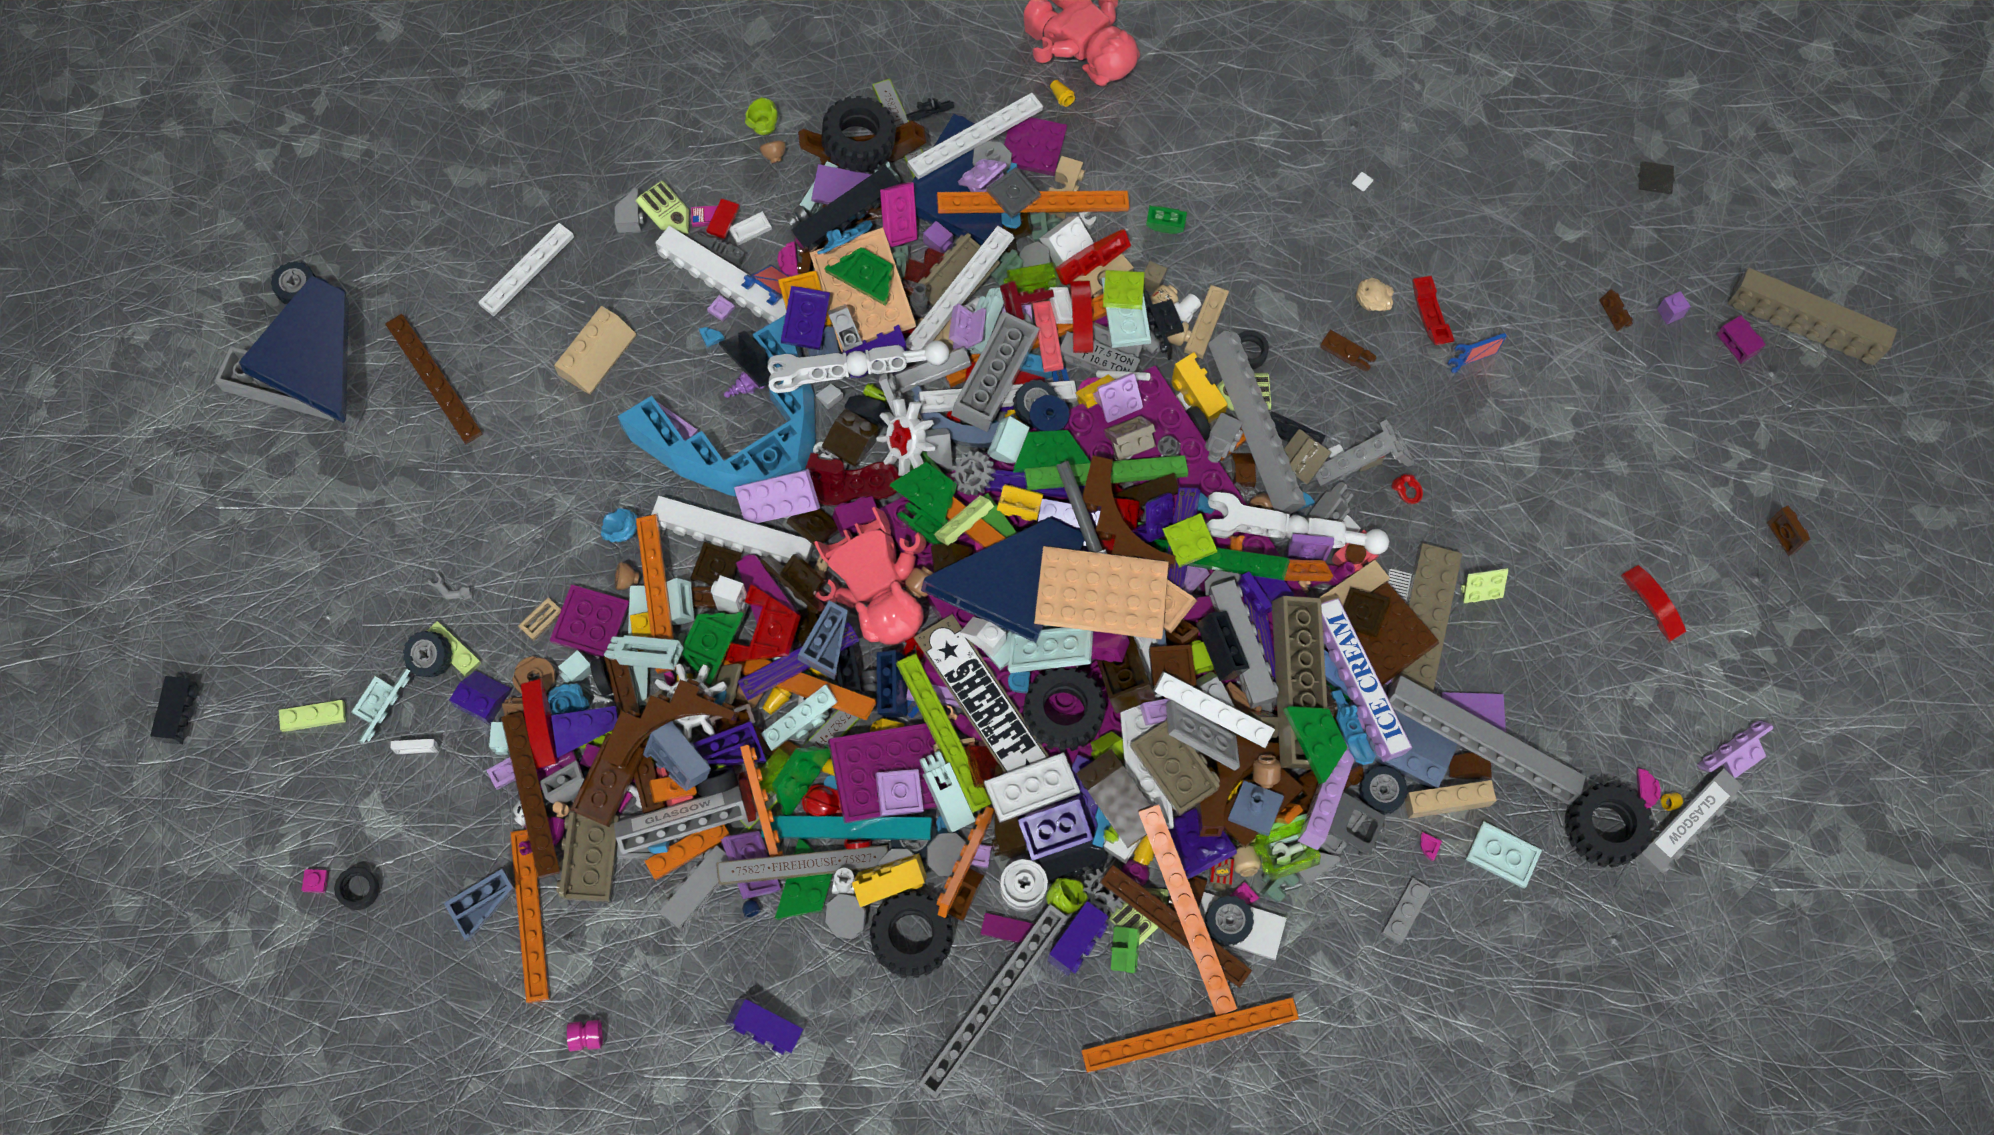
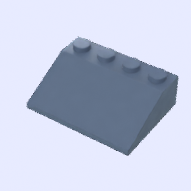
M1393 709L1412 748L1405 755L1383 762L1375 751L1372 739L1367 735L1366 738L1370 748L1376 755L1374 761L1389 768H1394L1402 775L1430 789L1439 788L1458 744Z

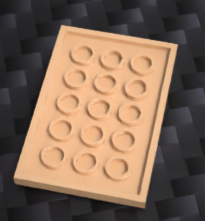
M883 227L862 234L826 253L818 254L817 251L819 250L810 252L821 289L824 292H830L828 311L846 304L861 341L866 340L868 343L877 339V334L881 332L885 335L894 331V326L897 325L900 326L901 331L917 327ZM860 247L888 261L893 265L894 270L887 305L884 306L825 272L824 268L827 265H830V267L840 262V258L852 254L853 251ZM835 331L841 352H843V347Z
M1043 546L1034 624L1162 639L1168 562Z

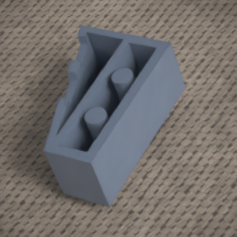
M828 601L801 648L797 660L834 680L848 610Z
M672 721L651 732L643 755L646 758L651 756L656 760V766L659 769L664 767L669 771V777L680 787L687 791L707 779L711 769L708 762L698 754L695 746L688 742L681 729L676 727Z
M500 869L446 901L444 905L464 940L469 942L516 888L504 869Z

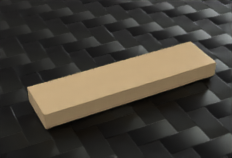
M1213 285L1210 286L1186 345L1185 353L1191 354L1195 352L1197 357L1203 359L1229 291Z

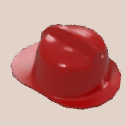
M814 785L808 789L802 798L803 810L809 816L843 817L838 790L823 785Z

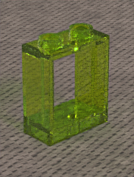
M1053 263L1006 270V278H1003V283L1015 281L1018 293L1028 291V294H1032L1035 289L1045 288L1046 291L1050 287H1056L1057 279Z
M1304 819L1272 829L1269 836L1264 834L1256 835L1253 847L1256 855L1262 858L1263 862L1261 865L1264 874L1269 875L1271 881L1320 865L1321 855L1319 851L1301 843L1307 858L1275 869L1265 848V845L1297 835L1299 838L1305 822Z

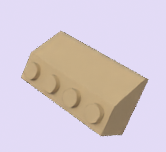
M601 306L555 363L554 366L558 376L591 395L637 336L636 333L618 315Z

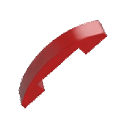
M1432 275L1414 278L1412 282L1417 307L1432 343L1440 345L1454 342L1450 326L1445 323L1436 298L1437 290Z
M1070 281L1073 353H1093L1090 281Z
M1637 565L1621 575L1632 592L1637 591L1658 620L1659 624L1657 626L1668 642L1687 632L1675 606L1661 586L1647 571Z

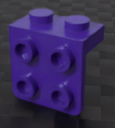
M1165 493L1146 503V524L1131 530L1145 543L1165 536L1163 528L1173 524L1174 502L1172 494Z
M1250 572L1242 575L1238 582L1242 593L1246 595L1252 608L1258 613L1260 618L1272 611V601L1282 596L1294 597L1293 592L1284 580L1252 576Z

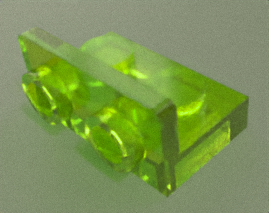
M780 748L775 751L760 769L763 780L759 781L761 789H766L767 794L771 797L776 794L772 783L790 758Z

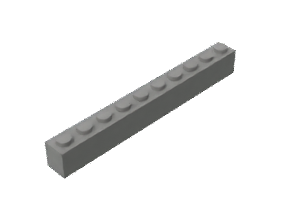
M1223 331L1208 343L1237 418L1243 422L1241 428L1244 431L1243 433L1274 511L1283 512L1290 516L1306 505L1303 492L1299 488L1296 475L1284 451L1282 440L1278 436L1275 423L1268 411V405L1261 394V388L1257 384L1254 371L1241 344V339L1235 332Z
M1400 676L1391 686L1388 700L1396 711L1569 805L1581 795L1586 776L1576 770L1571 769L1403 676Z
M1051 904L1048 906L919 1082L918 1086L933 1098H937L1068 918Z

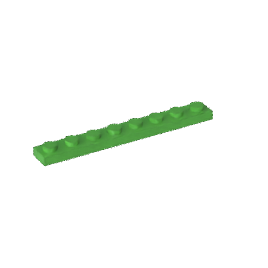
M1185 455L1113 461L1111 483L1155 480L1171 473H1175L1177 478L1187 477L1188 468ZM1090 463L1070 465L1077 485L1084 486ZM1056 466L1027 468L1024 470L1027 490L1064 487Z

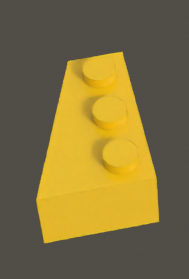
M1193 352L1175 364L1171 383L1176 391L1182 393L1186 404L1198 407L1205 415L1208 423H1211L1221 413H1226L1228 404L1215 383L1211 385L1205 376L1207 371L1205 368L1200 369L1195 361L1197 355Z
M918 853L860 871L852 881V885L859 906L862 907L883 898L898 895L897 893L910 888L911 890L920 888L925 883L927 875Z

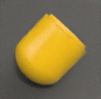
M1676 792L1664 794L1661 797V805L1666 811L1679 809L1683 805V798ZM1669 798L1672 803L1671 807L1666 804V801Z

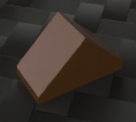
M1183 619L1172 633L1165 630L1166 637L1174 646L1189 645L1196 641L1199 633L1198 628Z
M1473 752L1455 755L1449 764V778L1492 779L1491 762Z

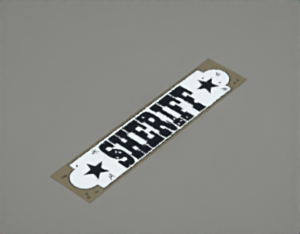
M953 614L914 637L1005 774L1050 758L1043 746L1036 741V736L1030 735L1028 732L1029 727L1025 726L1023 717L972 642L960 634L962 628Z

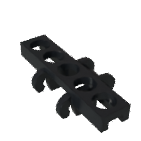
M928 98V102H917L919 110L906 114V118L909 121H914L954 108V102L948 100L940 103L938 99ZM929 105L932 109L927 110L926 106Z

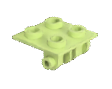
M1508 568L1468 574L1467 582L1460 587L1461 592L1465 593L1463 603L1503 598Z

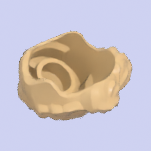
M1370 278L1360 282L1356 291V299L1368 311H1387L1392 308L1394 291L1392 287L1385 285L1380 280Z

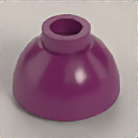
M1134 859L1128 860L1120 869V871L1142 887L1149 880L1148 866Z

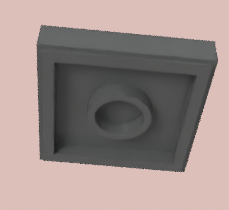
M1016 167L986 189L988 194L1010 218H1013L1041 196L1039 191Z

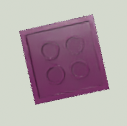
M1029 117L1008 129L1004 146L1012 153L1011 163H1017L1018 169L1055 176L1067 125Z
M571 584L549 641L556 645L604 658V653L608 650L607 647L611 643V638L619 636L629 609V601Z

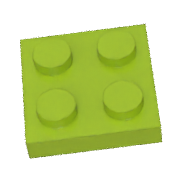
M1106 270L1103 307L1142 310L1145 272Z
M1201 513L1163 528V533L1173 556H1176L1175 560L1179 568L1217 553V548Z

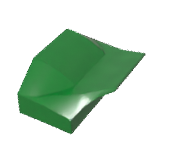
M1149 205L1146 226L1157 232L1169 234L1184 232L1187 212L1174 208Z

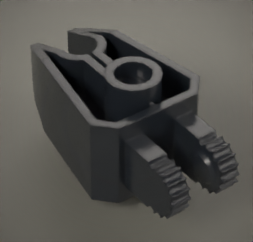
M861 395L849 397L844 406L845 408L878 426L879 430L882 427L888 428V425L880 417L881 413L891 412L887 410L884 402Z

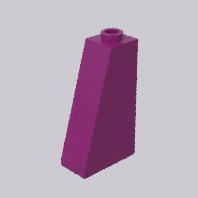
M750 554L736 562L746 594L750 585H754L802 617L801 612L791 601L773 574L764 568L765 566L760 562L761 559ZM751 605L756 623H758L762 607Z

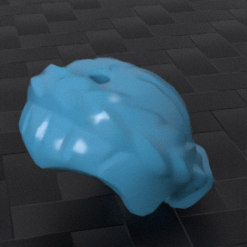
M618 508L614 513L609 512L604 516L603 526H601L603 540L622 542L630 539L636 533L637 515L629 509Z
M576 683L555 687L549 692L547 697L552 715L585 711L590 706L587 698L583 696L582 688Z

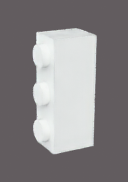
M720 575L718 581H714L711 588L718 612H724L725 614L742 612L745 616L749 604L745 603L747 594L744 584Z

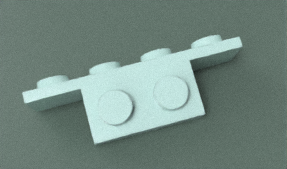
M403 670L393 687L378 677H373L351 713L369 723L358 742L364 743L365 740L370 741L375 733L374 726L377 722L381 723L387 715L385 709L389 704H394L399 696L396 692L400 686L404 688L410 677L407 675L410 670Z
M824 685L764 730L761 735L771 751L788 739L801 740L808 736V731L813 727L817 728L825 723L824 719L829 716L827 710L838 701L828 685Z

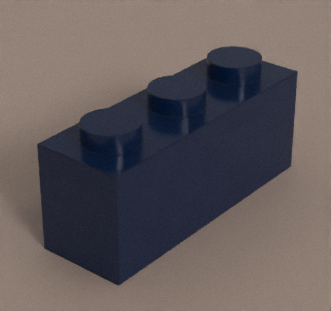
M896 650L877 652V714L887 719L907 716L906 683L896 665L898 661L906 658V656Z

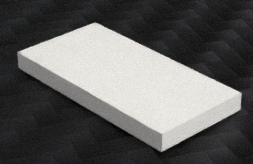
M1064 753L984 781L999 822L1080 793Z
M1206 892L1203 893L1199 905L1204 923L1208 908L1214 901L1220 898ZM1251 907L1250 909L1254 914V924L1251 933L1243 942L1229 946L1275 960L1286 918ZM1232 917L1225 919V920H1226V923H1228V924H1232V923H1233V922H1232V920H1233Z

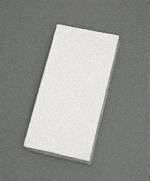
M762 211L731 226L729 232L736 244L740 245L772 230V227Z
M1050 287L1048 290L1053 289L1054 297L1050 299L1056 324H1072V303L1068 287Z
M434 739L391 741V749L396 754L438 752L439 744Z

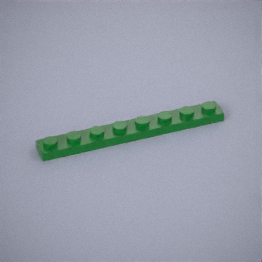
M1156 539L1146 543L1161 552H1168L1169 544L1166 540ZM1217 548V553L1194 561L1187 566L1238 574L1250 572L1252 576L1284 580L1290 561L1285 557Z

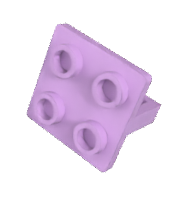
M981 159L974 168L962 175L958 183L962 186H968L970 192H987L988 186L1004 176L1002 170L1007 165L1001 161Z
M959 303L953 306L949 339L954 342L953 350L962 346L968 349L982 341L986 309L981 308L972 313Z
M1134 373L1101 385L1097 388L1098 391L1093 393L1094 400L1102 407L1107 422L1143 408Z

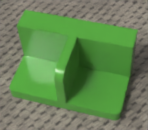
M1114 927L1113 946L1111 947V970L1137 973L1139 928Z

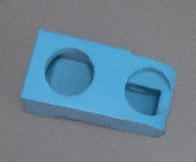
M1034 354L1028 355L1020 370L1044 377L1045 379L1051 378L1053 372H1044L1041 356Z

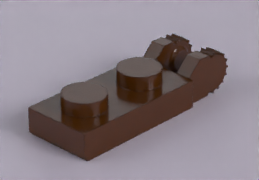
M1331 329L1320 344V348L1363 371L1368 372L1371 366L1364 360L1358 359L1359 357L1370 362H1375L1377 359L1376 355L1369 350H1364L1361 346Z

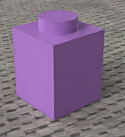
M935 221L923 233V243L941 256L953 247V234Z
M1680 291L1664 298L1657 310L1665 323L1670 324L1683 318L1691 306Z

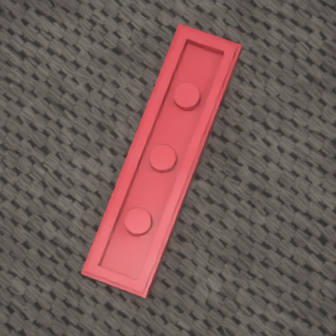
M1051 302L1033 303L1036 327L1040 328L1038 340L1044 372L1063 370L1057 327Z

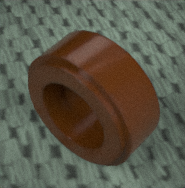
M1350 544L1345 551L1346 560L1352 564H1360L1366 557V549L1362 545Z

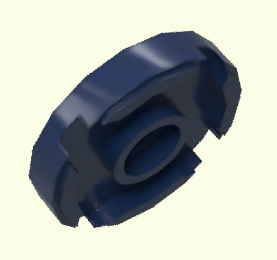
M1044 395L1037 398L1032 403L1029 411L1030 422L1037 431L1063 430L1070 416L1066 403L1061 398L1053 395ZM1050 411L1053 413V415L1049 416L1046 414V412Z

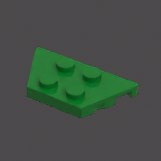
M860 247L853 251L852 254L840 258V262L831 267L827 265L824 268L825 272L884 306L887 305L894 270L893 265L888 261Z
M1068 430L1028 432L1014 465L1013 473L1024 472L1027 468L1056 466L1066 461H1069L1070 465L1091 462Z
M925 462L889 485L943 525L947 524L946 515L948 508L952 506V497L955 494L957 484L933 466Z
M737 612V614H698L683 644L684 649L681 654L697 673H699L703 664L710 668L709 674L705 679L708 686L712 685L744 617L742 612Z
M1292 706L1284 708L1283 711L1318 783L1326 782L1348 748L1330 710Z
M825 745L824 748L820 749L816 746L807 749L796 748L772 783L777 801L783 808L781 812L785 816H790L830 758L829 745Z
M798 839L794 855L815 853L802 839ZM833 874L787 878L775 919L783 920L782 918L822 912Z

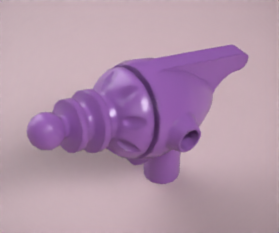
M742 372L736 379L735 386L731 385L732 388L729 387V391L724 392V397L729 398L730 395L734 397V394L739 395V392L742 394H752L755 392V388L759 387L745 372Z

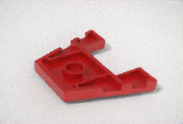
M750 585L745 603L762 607L750 646L731 643L725 660L729 663L788 656L801 618L800 615L754 585Z

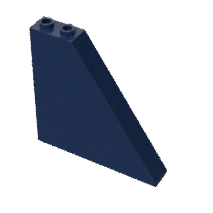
M953 114L934 147L975 123L963 116ZM974 149L920 179H917L915 176L912 183H914L916 217L930 224L937 221L958 238L969 233L971 238L982 246L997 226L1003 229L1000 213H938L937 192H970L968 186L959 185L958 181L965 172L975 167L973 165Z
M311 276L239 361L245 374L342 423L346 421L349 302L346 292L338 286L330 285L322 278L318 279Z
M1048 518L925 577L921 591L1036 643L1045 626L1034 624L1043 546L1081 551L1085 540L1080 530L1072 529L1060 521Z

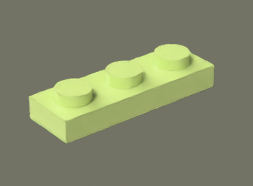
M980 495L934 535L940 542L946 545L955 542L963 532L969 530L976 521L988 514L989 510L994 507L992 502Z
M438 621L427 630L441 633L448 639L452 646L451 651H453L451 664L465 677H468L481 664Z
M338 700L279 710L280 730L286 732L346 722L345 702Z

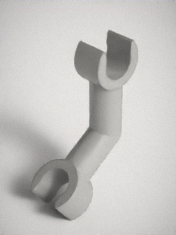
M436 574L439 578L437 583L433 584L428 580V583L437 589L445 599H472L470 588L464 587L459 590L449 591L443 584L444 580L439 574Z

